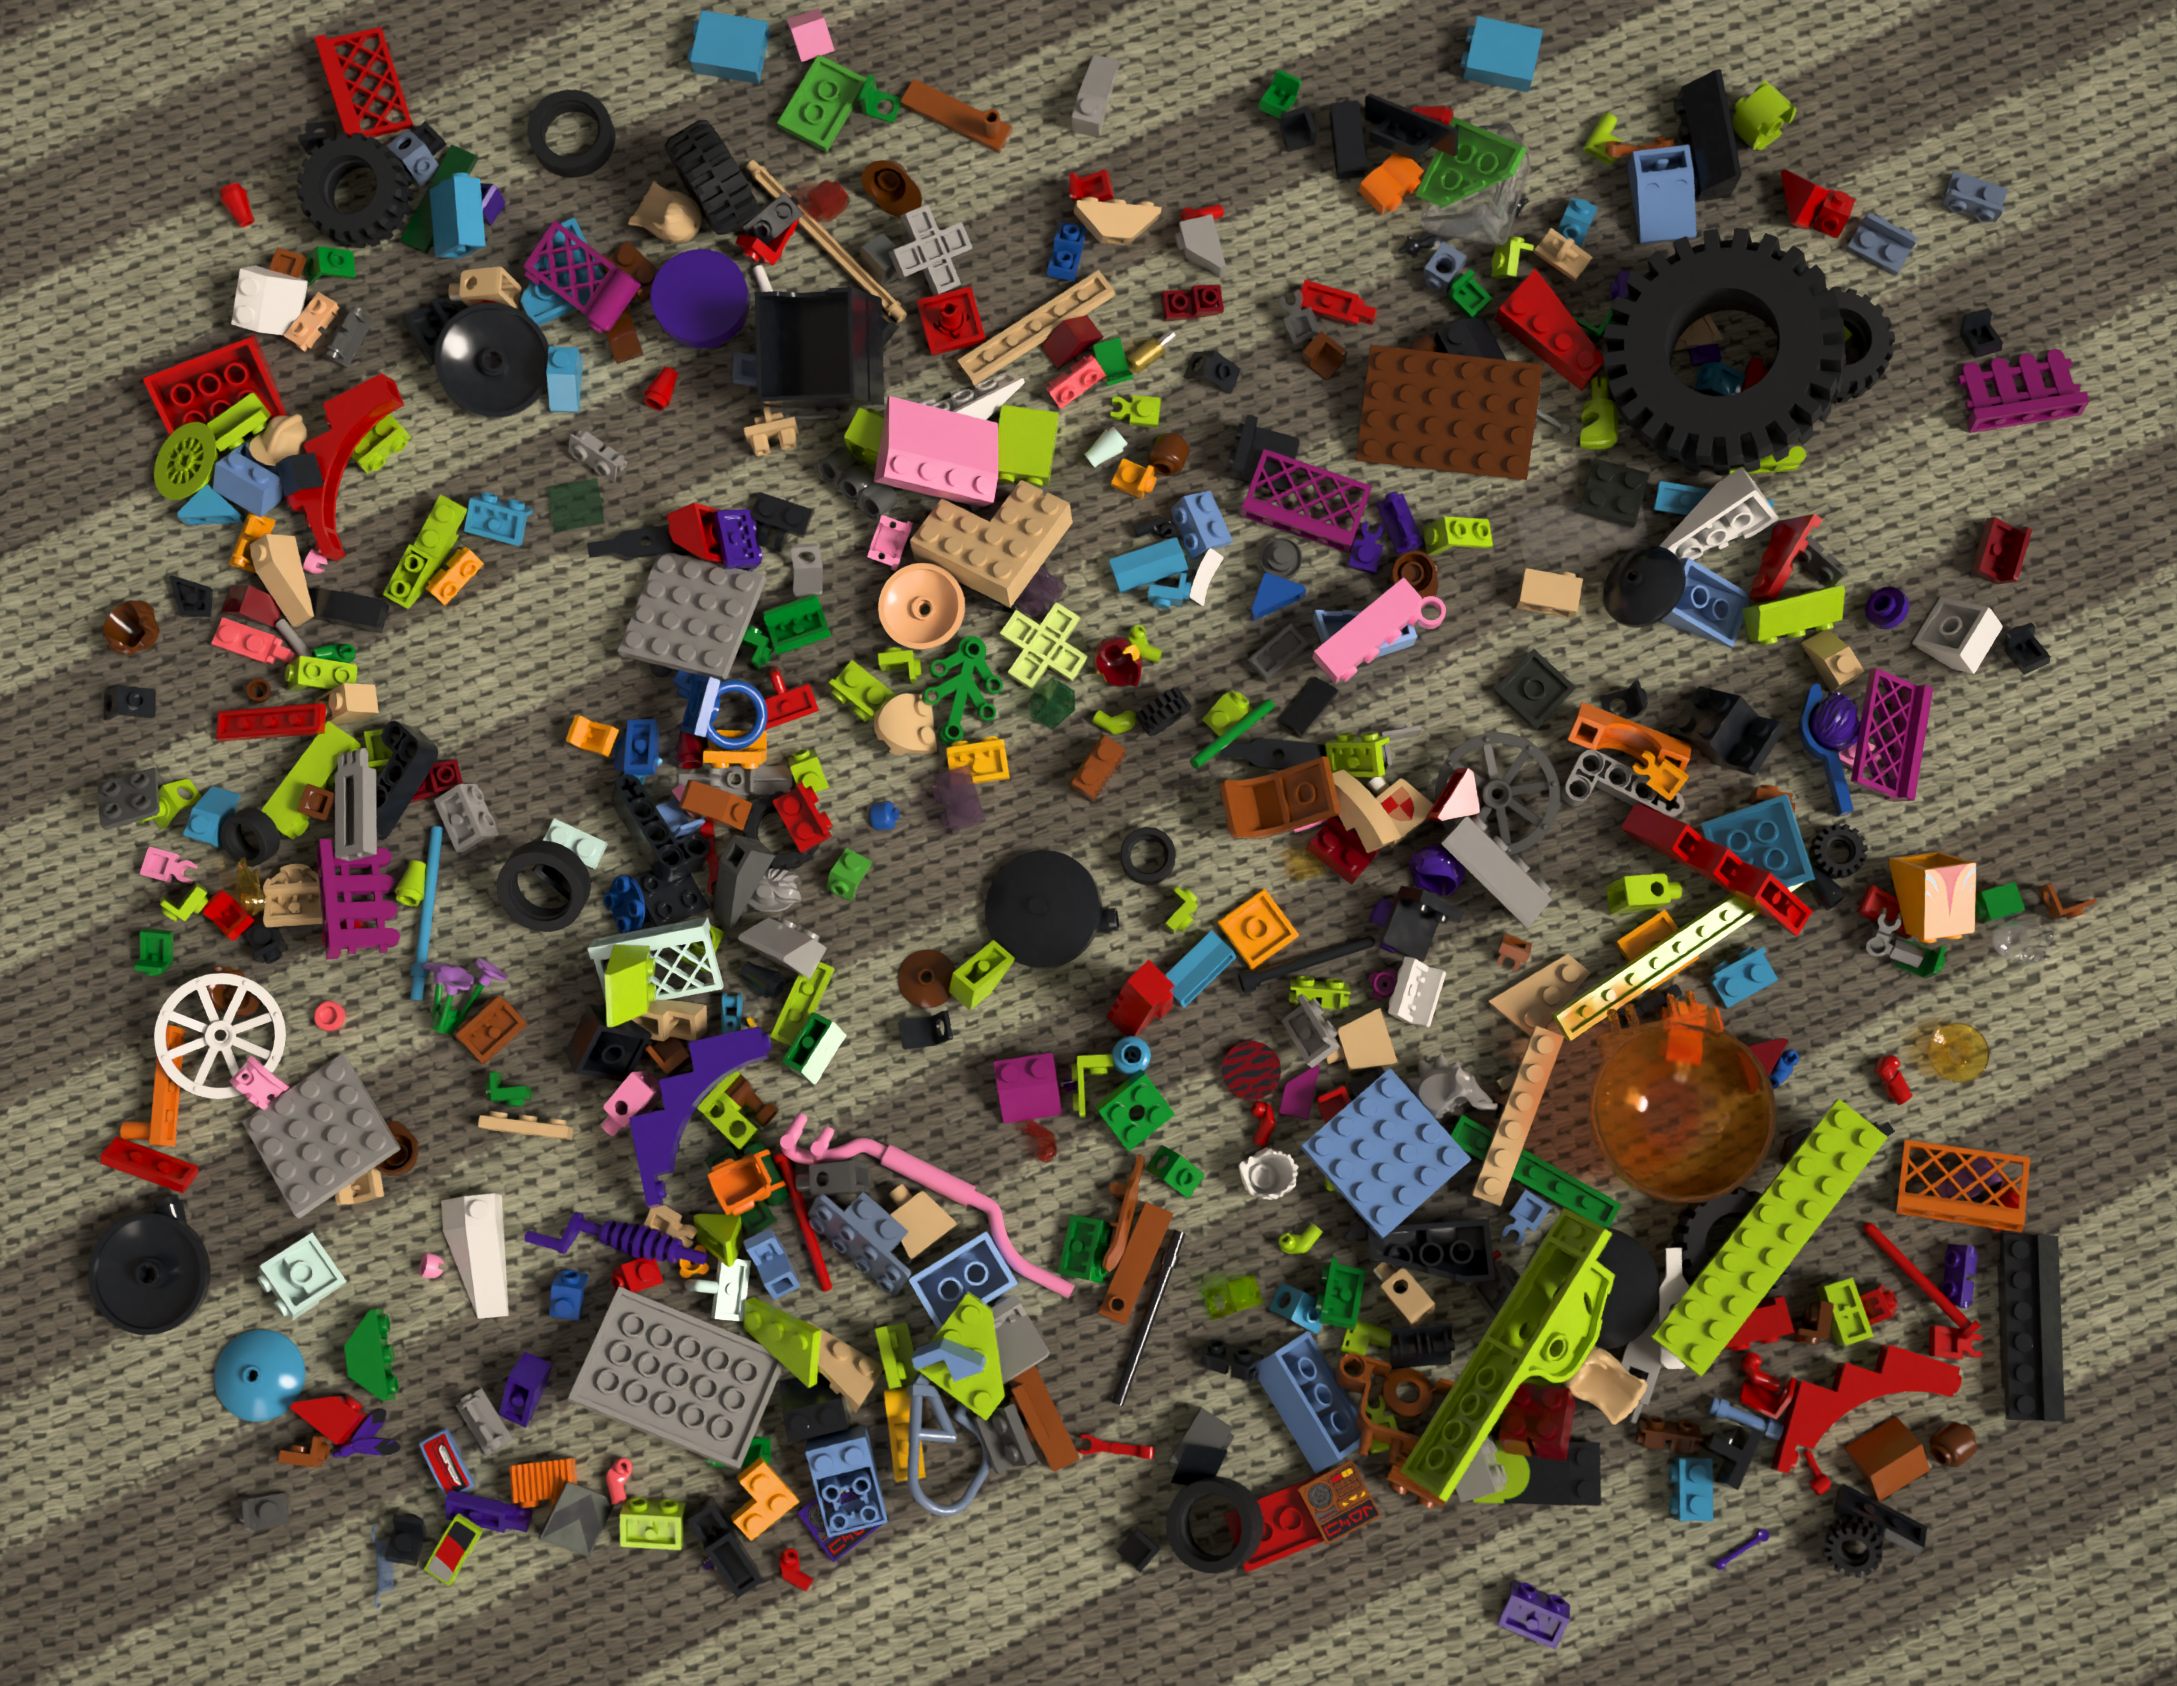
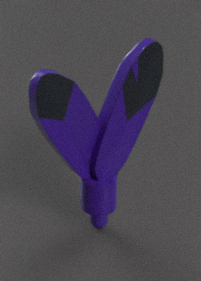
M380 1409L372 1413L359 1428L352 1441L339 1446L340 1450L334 1452L333 1457L343 1456L345 1458L355 1452L369 1455H391L398 1452L401 1446L396 1441L373 1438L386 1420V1410Z

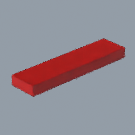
M312 703L218 711L216 740L226 742L325 734L326 705Z

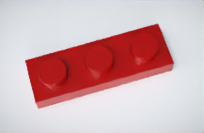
M117 1136L100 1155V1164L180 1193H184L198 1174L197 1165Z

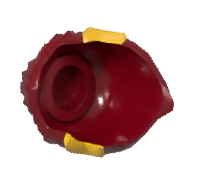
M1108 637L1101 640L1096 645L1095 655L1093 656V664L1097 670L1096 673L1102 674L1106 682L1117 687L1138 686L1143 663L1138 647L1121 637Z

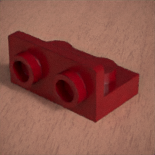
M1338 815L1329 818L1325 826L1306 847L1309 852L1351 885L1380 851V849L1367 853L1356 829L1346 831Z

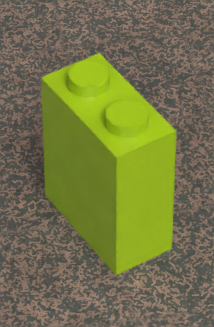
M1009 405L1001 406L998 425L997 482L1011 485L1014 484V481L1020 482V480H1023L1038 488H1042V485L1049 486L1059 425L1058 412Z

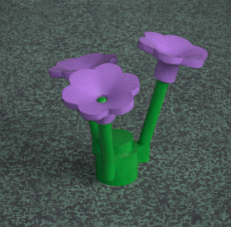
M478 958L475 961V965L483 971L478 979L479 984L461 1012L457 1014L458 1009L451 1006L453 996L457 994L458 989H470L471 984L474 982V977L471 974H467L465 969L457 965L425 962L422 968L434 972L433 983L436 984L434 1006L430 1015L433 1017L431 1028L442 1034H453L456 1026H460L464 1021L465 1016L483 988L488 986L493 978L505 981L508 975L500 971L495 965ZM444 984L447 996L445 1003L441 1005L442 986Z

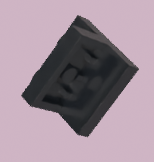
M1739 1426L1734 1439L1712 1432L1711 1435L1702 1434L1703 1442L1699 1441V1447L1724 1459L1714 1482L1726 1488L1739 1490L1764 1433L1752 1427Z

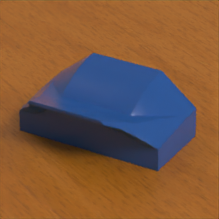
M657 719L627 720V731L615 746L614 770L623 771L625 774L655 775L658 769L659 755Z

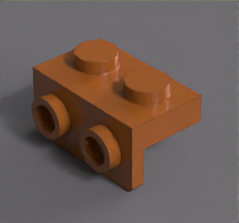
M502 996L488 999L481 1006L482 1011L475 1018L469 1017L458 1027L460 1031L455 1035L484 1065L529 1025L508 1000Z

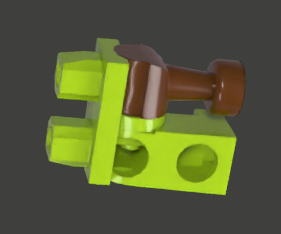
M738 1071L719 1083L697 1107L741 1151L744 1146L754 1141L761 1131L744 1117L739 1110L744 1105L748 1106L757 1113L755 1120L762 1127L766 1126L779 1111L771 1102L765 1105L754 1093L753 1085Z

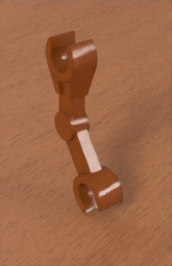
M1665 136L1655 137V142L1639 143L1638 145L1608 141L1605 153H1608L1609 157H1621L1631 155L1633 151L1673 147L1674 139L1665 140Z

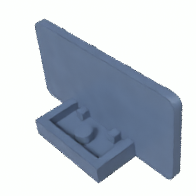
M864 1192L845 1211L841 1210L824 1194H819L808 1213L810 1218L809 1224L812 1229L817 1233H823L831 1240L833 1247L838 1252L848 1255L861 1272L868 1273L874 1278L882 1291L897 1296L910 1277L911 1271L892 1255L891 1251L905 1238L909 1231Z

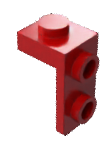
M800 218L767 245L757 237L742 234L739 235L735 244L744 251L742 255L748 260L774 266L781 257L782 250L790 236L795 232Z

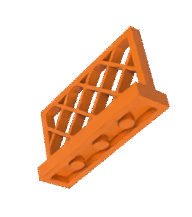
M1905 1140L1896 1214L2022 1233L2025 1224V1207L2031 1157ZM1910 1149L1923 1150L1930 1160L1917 1168L1909 1159ZM1945 1154L1955 1155L1962 1164L1948 1173L1938 1159ZM1962 1156L1970 1157V1158L1967 1159V1160H1965ZM1978 1158L1986 1159L1993 1167V1169L1981 1177L1969 1165ZM1994 1161H2000L2001 1163L1997 1165ZM1934 1163L1944 1176L1931 1185L1921 1171ZM2008 1163L2023 1165L2022 1175L2013 1182L2001 1170ZM1909 1166L1913 1172L1907 1175V1170ZM1966 1168L1976 1181L1962 1189L1952 1176ZM1997 1172L2007 1186L1994 1194L1985 1184L1984 1180ZM1916 1175L1927 1187L1919 1194L1905 1192L1906 1182ZM1946 1180L1958 1191L1950 1199L1942 1198L1935 1190L1936 1187ZM2021 1182V1187L2019 1191L2015 1185ZM1980 1185L1990 1198L1983 1203H1975L1966 1193ZM2011 1189L2019 1198L2018 1209L2005 1207L1998 1197ZM1931 1192L1933 1196H1928L1926 1194ZM1962 1196L1965 1201H1961V1200H1957V1199H1959V1198ZM1994 1201L1997 1206L1988 1204Z

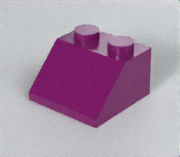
M1053 1053L993 1062L1003 1124L1062 1115Z

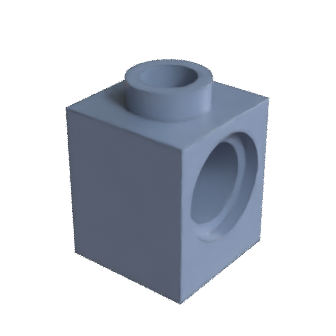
M1443 241L1424 268L1422 279L1425 280L1429 288L1435 291L1440 289L1446 293L1450 287L1449 283L1464 267L1467 256ZM1444 266L1449 272L1440 273L1436 267Z

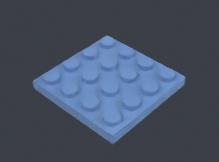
M1391 1068L1300 1147L1380 1239L1388 1235L1471 1160Z

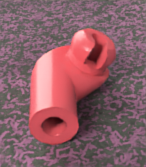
M625 1457L617 1459L606 1475L613 1505L627 1500L623 1485L631 1474L632 1463Z

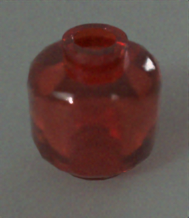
M826 179L808 192L807 199L810 204L806 208L815 220L821 217L825 222H831L847 209L848 204L846 200L849 199V196L836 180L831 182Z

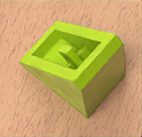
M725 1214L695 1215V1228L698 1230L696 1234L697 1241L728 1268L733 1266L744 1240L741 1216L737 1215L734 1217L733 1215L726 1216Z

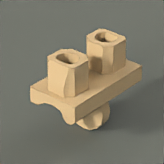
M1552 228L1533 252L1574 282L1593 258L1576 246L1572 238L1566 239Z
M769 406L763 407L765 416L754 418L756 425L744 428L747 441L751 444L756 456L770 453L768 440L779 438L782 450H790L797 447L796 434H799L795 417L784 419L782 412L771 414Z

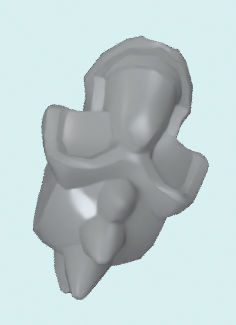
M1442 1054L1438 1056L1434 1066L1424 1060H1420L1418 1062L1420 1077L1406 1080L1410 1091L1434 1118H1442L1443 1114L1449 1111L1453 1113L1455 1106H1461L1467 1101L1473 1107L1480 1110L1498 1109L1497 1103H1493L1492 1099L1479 1087L1474 1075H1470L1466 1069H1461L1460 1062L1449 1064Z

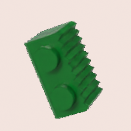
M813 1012L811 1017L807 1018L808 1022L804 1023L805 1027L801 1028L802 1032L798 1033L795 1042L791 1043L792 1047L788 1048L789 1052L785 1053L782 1063L795 1075L815 1085L847 1034L833 1021Z

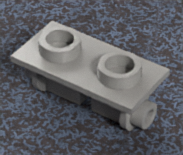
M579 431L576 436L571 434L568 452L571 453L573 458L593 468L599 476L606 477L615 482L617 469L622 471L627 465L624 456L609 446L600 452L599 450L603 447L604 443L588 431Z
M482 1388L472 1395L471 1393L466 1395L456 1405L487 1457L514 1440Z

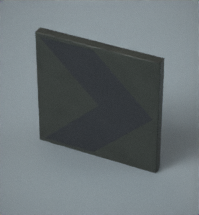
M565 1481L538 1539L590 1557L614 1507L611 1498Z

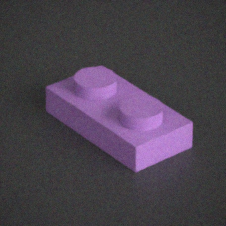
M1978 1158L1969 1164L1979 1177L1993 1169L1986 1159ZM1966 1168L1952 1176L1962 1189L1976 1181ZM1997 1173L1984 1180L1989 1188L2001 1181ZM1948 1180L1935 1188L1942 1198L1950 1199L1958 1193ZM1977 1185L1966 1194L1972 1199L1984 1190L1980 1185ZM1961 1196L1959 1199H1957V1200L1965 1201L1962 1196Z

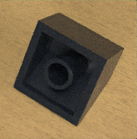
M1484 317L1460 319L1436 331L1434 341L1442 353L1507 360Z
M589 1004L565 1053L574 1073L624 1082L631 1072L634 1071L652 1034L633 1020L615 1027H607L606 1007Z
M818 1372L817 1384L810 1388L797 1377L779 1382L782 1415L788 1443L852 1428L845 1397L841 1393L836 1394L829 1387L831 1382L821 1372Z

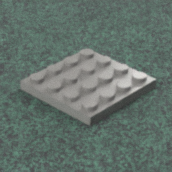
M674 553L657 555L618 648L619 654L623 657L726 681L765 585V576L738 568L724 569V565Z
M343 1053L268 1104L269 1107L265 1111L261 1108L242 1121L293 1214L299 1219L401 1149L352 1064Z

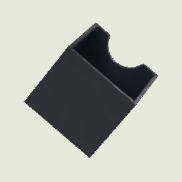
M853 287L829 288L826 291L809 293L755 292L757 402L789 409L884 405L881 297Z

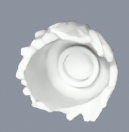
M1266 1147L1256 1152L1254 1156H1250L1249 1160L1242 1161L1238 1166L1245 1190L1259 1199H1277L1290 1192L1296 1186V1176L1298 1175L1296 1170L1299 1166L1294 1164L1290 1154L1286 1155L1282 1151Z

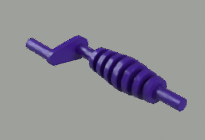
M577 1211L573 1213L561 1239L530 1230L526 1232L524 1239L525 1242L557 1250L558 1253L565 1254L581 1231L599 1236L602 1244L608 1246L611 1243L612 1248L616 1250L621 1249L623 1253L628 1255L632 1253L633 1257L639 1259L643 1256L646 1260L656 1258V1261L661 1262L667 1259L669 1263H676L679 1259H684L702 1265L705 1264L707 1259V1253L684 1247L681 1239L675 1237L672 1240V1236L663 1233L661 1236V1231L655 1228L651 1230L650 1226L641 1225L639 1227L638 1224L630 1223L628 1225L626 1222H618L616 1224L613 1220H607L602 1225L584 1220V1214Z

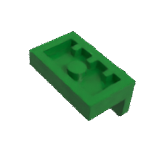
M1070 1214L1057 1274L1102 1283L1104 1276L1107 1274L1102 1264L1110 1246L1113 1232L1111 1223Z

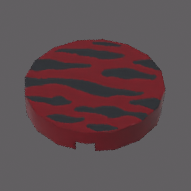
M1256 1041L1241 1042L1231 1048L1224 1058L1222 1066L1223 1081L1228 1090L1240 1099L1248 1101L1262 1099L1271 1094L1279 1084L1281 1076L1280 1060L1274 1050L1264 1043Z

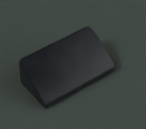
M1314 677L1279 722L1302 739L1335 699L1339 690Z

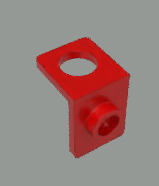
M1791 1377L1779 1395L1755 1386L1751 1381L1745 1379L1742 1383L1739 1401L1777 1420L1793 1398L1796 1379Z

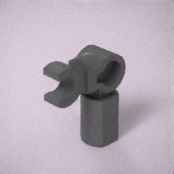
M1882 908L1878 913V924L1867 934V951L1876 957L1887 954L1888 958L1918 968L1924 957L1925 949L1897 938L1891 939L1893 931L1897 930L1901 925V914L1898 913L1894 920L1887 921L1885 919L1886 908Z

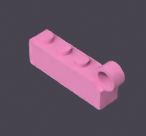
M1403 577L1317 648L1312 659L1334 684H1337L1341 679L1346 682L1358 672L1356 667L1363 661L1368 664L1379 655L1380 651L1378 649L1386 642L1389 645L1394 643L1403 634L1400 630L1409 624L1412 627L1418 623L1425 629L1438 627L1446 614L1445 604L1434 596L1422 599ZM1426 605L1436 607L1439 611V618L1436 620L1425 619L1421 614V608Z

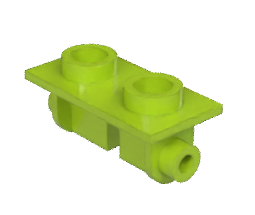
M1298 976L1297 980L1290 979V989L1295 990V992L1289 991V1003H1294V1006L1301 1005L1297 997L1303 994L1310 1000L1321 997V1006L1324 1009L1342 1010V1007L1348 1008L1349 996L1344 994H1350V986L1344 983V980L1329 978L1326 982L1315 981L1310 976Z

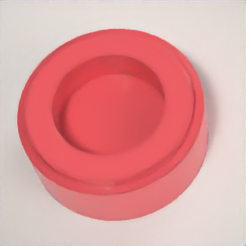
M333 1001L321 1003L314 1012L316 1025L325 1031L338 1030L346 1019L344 1008Z

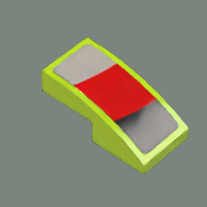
M458 1513L439 1541L424 1570L450 1586L455 1581L466 1558L473 1552L484 1529Z

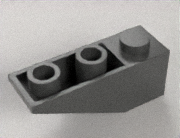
M739 835L733 836L720 859L713 914L729 929L734 928L775 857L759 840Z

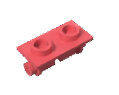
M1092 355L1088 357L1083 356L1080 361L1069 369L1072 373L1069 376L1063 372L1053 381L1048 382L1049 386L1045 389L1060 409L1106 376Z

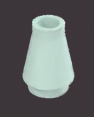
M1112 427L1110 430L1105 429L1084 455L1096 467L1123 452V448L1128 444L1120 433Z

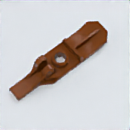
M1137 1154L1134 1170L1124 1184L1114 1182L1109 1187L1113 1196L1116 1199L1123 1200V1203H1120L1117 1208L1116 1219L1118 1223L1111 1222L1110 1224L1113 1232L1109 1250L1104 1256L1102 1267L1108 1272L1116 1267L1125 1251L1145 1158L1141 1154Z

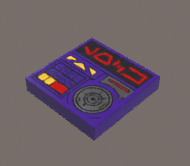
M850 1488V1492L842 1490L840 1496L841 1505L859 1499L860 1494L855 1493L853 1488ZM815 1498L797 1512L833 1563L882 1525L828 1538L818 1498ZM823 1498L825 1510L834 1507L833 1502H828Z

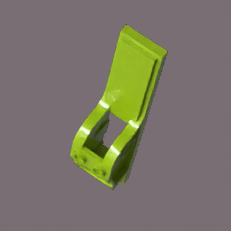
M1563 1208L1400 1472L1447 1502L1522 1381L1530 1376L1540 1375L1550 1382L1560 1383L1570 1379L1577 1373L1598 1340L1607 1294L1611 1292L1615 1275L1597 1262L1596 1259L1612 1233L1592 1221ZM1560 1286L1559 1291L1557 1292L1556 1295H1554L1555 1291H1556V1290L1558 1289V1287ZM1584 1294H1585V1296H1586L1587 1303H1588V1309H1587V1310H1586L1585 1303H1584ZM1527 1322L1526 1331L1519 1336L1521 1326Z

